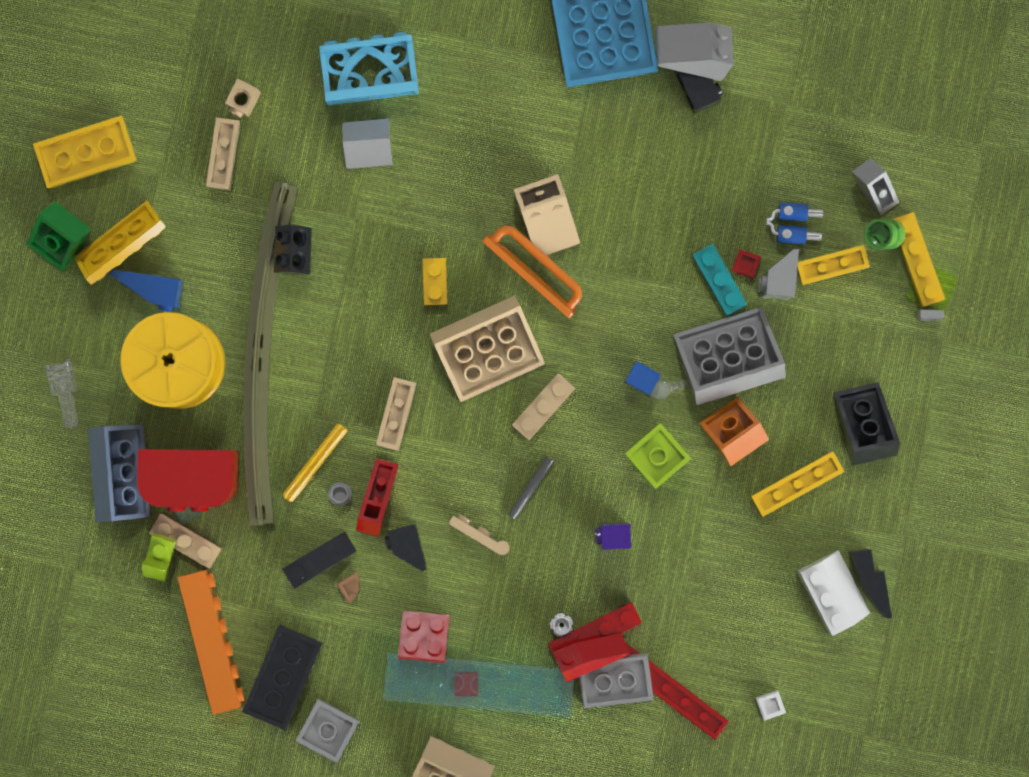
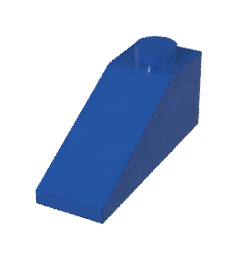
M113 269L109 271L110 275L151 304L158 306V310L172 312V308L179 309L183 281Z

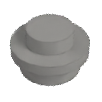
M335 483L329 489V499L335 505H345L351 500L352 490L346 483Z

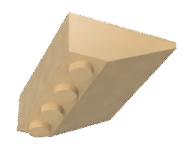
M515 295L430 333L434 346L460 402L545 364Z

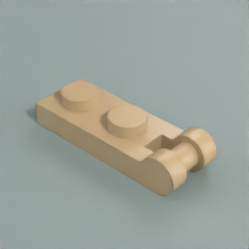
M459 514L458 517L453 515L448 523L500 555H505L509 551L507 541L494 540L490 537L492 534L490 531L481 526L478 529L471 526L470 523L472 521L462 514Z

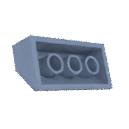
M143 424L88 428L95 522L151 517L150 504L141 497L137 487L138 449H145Z

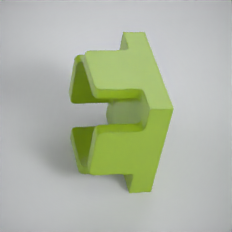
M661 423L649 431L625 453L634 467L648 480L654 489H657L691 459Z

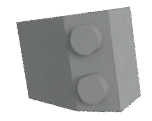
M709 22L666 25L656 28L657 66L722 81L734 65L731 27Z

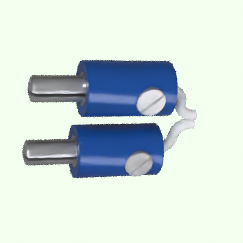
M780 202L779 208L773 211L771 218H767V225L771 227V232L777 235V243L806 244V240L821 241L822 233L807 232V227L778 225L776 232L774 225L770 222L775 218L776 213H778V219L807 221L808 217H823V214H818L824 213L823 210L808 209V204Z

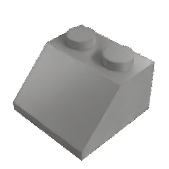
M793 249L759 278L758 292H761V298L790 300L795 297L799 249Z

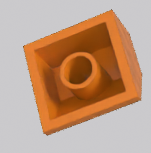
M738 396L700 422L701 427L730 466L769 440L761 423Z

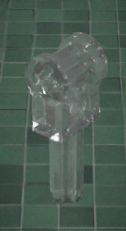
M70 359L57 364L46 363V374L52 397H59L65 428L77 427L79 423L72 393L78 392L73 364Z

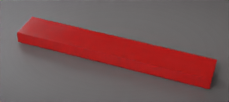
M626 643L631 654H640L636 649H634L632 646ZM648 659L653 693L716 740L729 723V720Z

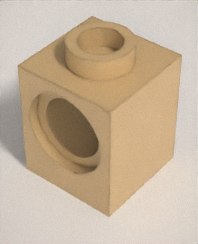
M237 78L225 102L227 107L230 108L228 112L239 118L242 115L249 118L261 94L259 89ZM240 95H246L248 100L244 105H237V98Z

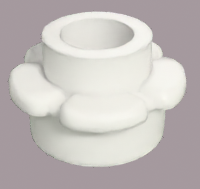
M563 613L556 614L555 618L550 622V628L553 629V633L556 636L561 637L572 631L573 621L570 616H565Z

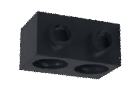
M297 225L275 226L274 273L290 275L310 274L312 228Z

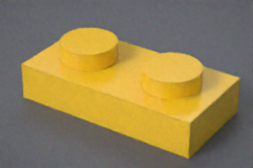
M446 258L423 259L424 306L448 305Z

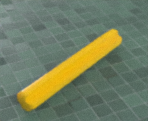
M336 424L284 491L282 496L286 500L293 502L347 433V429L344 426Z

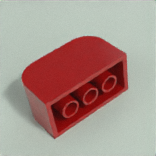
M138 449V491L147 503L157 507H167L168 512L185 511V507H191V512L209 511V507L222 506L234 498L239 487V451Z

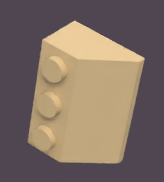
M431 736L412 777H491L495 766Z

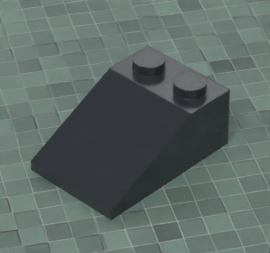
M874 383L834 392L842 435L851 465L897 456L900 441L880 384Z

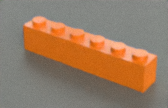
M208 569L177 577L212 715L240 708L243 706L242 701H245L243 688L238 687L236 679L239 678L238 667L236 664L233 665L231 655L234 653L231 642H227L225 633L228 632L225 619L220 617L219 610L222 609L219 596H215L213 587H216L215 577L213 573L209 574Z

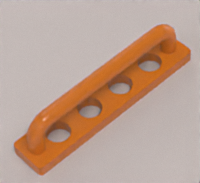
M508 225L501 226L493 235L488 234L482 240L486 246L565 316L570 318L577 311L575 307L582 298V290L579 284L516 228ZM510 235L573 291L572 297L566 301L500 242L503 236Z

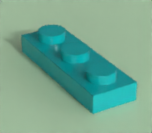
M713 244L692 255L726 316L747 305Z

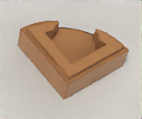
M357 571L337 583L348 604L355 599L360 589V578Z

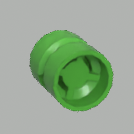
M894 219L873 220L867 225L864 233L868 246L877 250L898 248L902 245L906 235L902 223Z

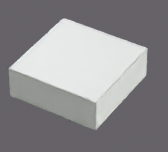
M778 690L755 697L764 721L786 713Z

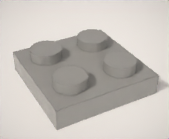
M318 698L296 741L337 763L360 720Z

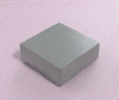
M944 310L916 311L917 321H940L944 319Z

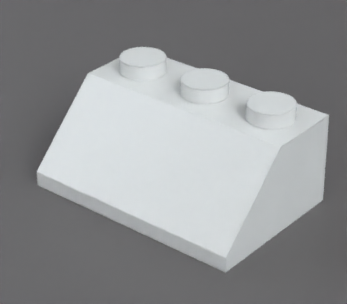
M839 550L797 570L829 635L834 636L846 630L870 614Z

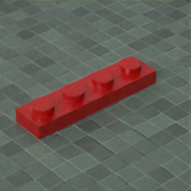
M631 601L566 635L548 642V645L553 653L576 642L623 633L642 624V621Z

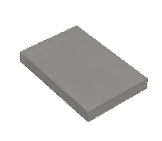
M647 653L631 654L579 677L584 708L654 700Z

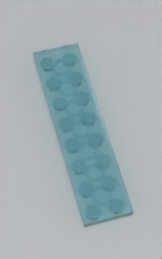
M388 652L383 700L571 717L574 679L566 683L560 668L448 657H445V663L398 659V653Z

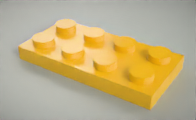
M122 115L33 144L48 189L137 161Z
M145 201L78 253L74 259L85 279L92 285L96 281L101 280L115 266L122 264L124 259L133 252L140 250L143 244L152 237L159 235L166 226L153 206L148 201Z

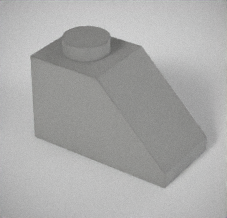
M870 158L852 171L859 188L880 216L899 203L887 172Z

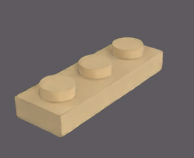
M216 117L206 187L229 191L231 189L240 121Z
M558 373L512 426L530 440L576 388Z
M396 377L393 378L376 445L399 451L417 383Z
M160 513L149 532L151 535L158 533L176 539L174 549L209 569L222 550L220 546L163 513Z

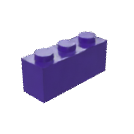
M598 523L599 528L594 529L595 543L599 544L602 550L631 548L629 523Z

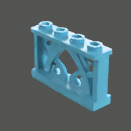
M406 32L394 33L393 37L384 38V35H374L370 37V40L361 41V38H351L347 40V43L339 44L338 41L324 42L323 46H319L327 105L419 94L412 35H407ZM395 46H401L407 52L405 59L398 64H395L393 61L398 59L400 52L396 55L391 53V49ZM384 47H385L384 53L381 52L380 50L376 49V48H384ZM357 51L352 57L350 56L349 52ZM342 54L344 56L341 62L336 61L337 65L344 67L342 71L335 70L329 65L332 55ZM367 54L378 59L387 67L378 73L374 86L368 87L366 80L361 75L352 72L358 62ZM409 63L411 81L405 82L399 69ZM391 72L393 75L387 76L391 79L390 83L384 84L381 78ZM329 73L340 76L337 91H331ZM349 77L358 79L360 81L359 87L353 88L351 83L354 80H348Z

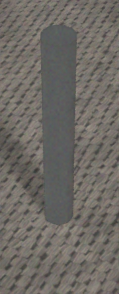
M546 456L507 515L513 519L517 518L553 464V460Z

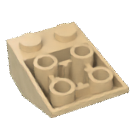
M558 174L514 189V196L529 239L545 255L580 244Z

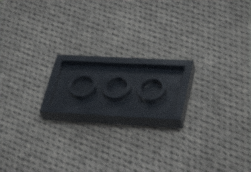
M280 624L242 712L286 730L323 642Z

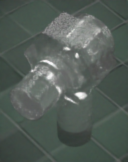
M688 379L668 383L658 380L651 393L652 398L664 400L671 392L689 388Z

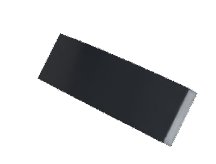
M871 549L849 551L853 570L863 592L883 617L887 619L892 618L885 572L882 570L875 571Z

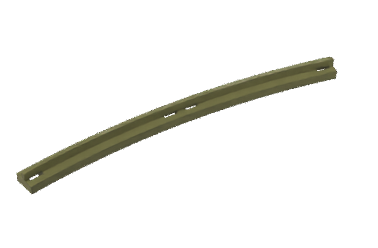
M276 181L267 210L257 258L245 355L244 456L250 526L275 523L268 445L270 349L280 273H274L275 226L290 224L298 192L297 187ZM288 190V197L286 203H284L286 191ZM254 334H255V344H254V348H253V341H254ZM261 335H263L262 348H260ZM252 357H254V358H253V371H251V369H252ZM259 358H262V360H261V372L258 371V368H259ZM262 505L265 507L266 519H263ZM255 506L257 507L258 520H257V518H256Z

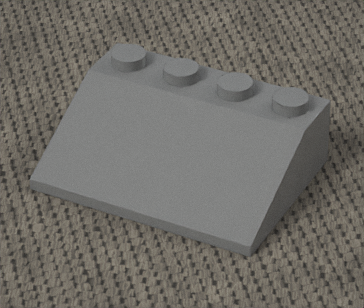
M762 307L673 334L696 405L786 378L785 362Z

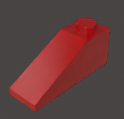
M376 458L358 516L356 531L379 537L399 464Z
M622 633L576 642L553 652L566 683L631 655Z

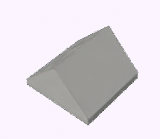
M389 119L342 123L346 169L393 165Z

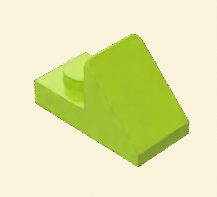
M153 533L147 557L142 562L143 576L166 582L176 539Z

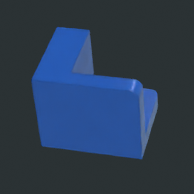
M636 361L625 383L650 396L661 375Z

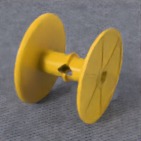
M164 312L143 319L129 332L121 351V369L127 385L140 399L155 406L186 409L203 403L218 389L225 372V353L216 334L205 324L183 314Z

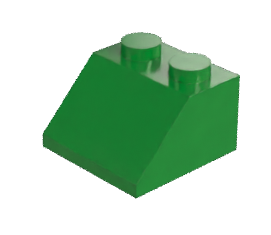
M54 201L38 214L26 245L60 271L64 272L86 244L92 229Z

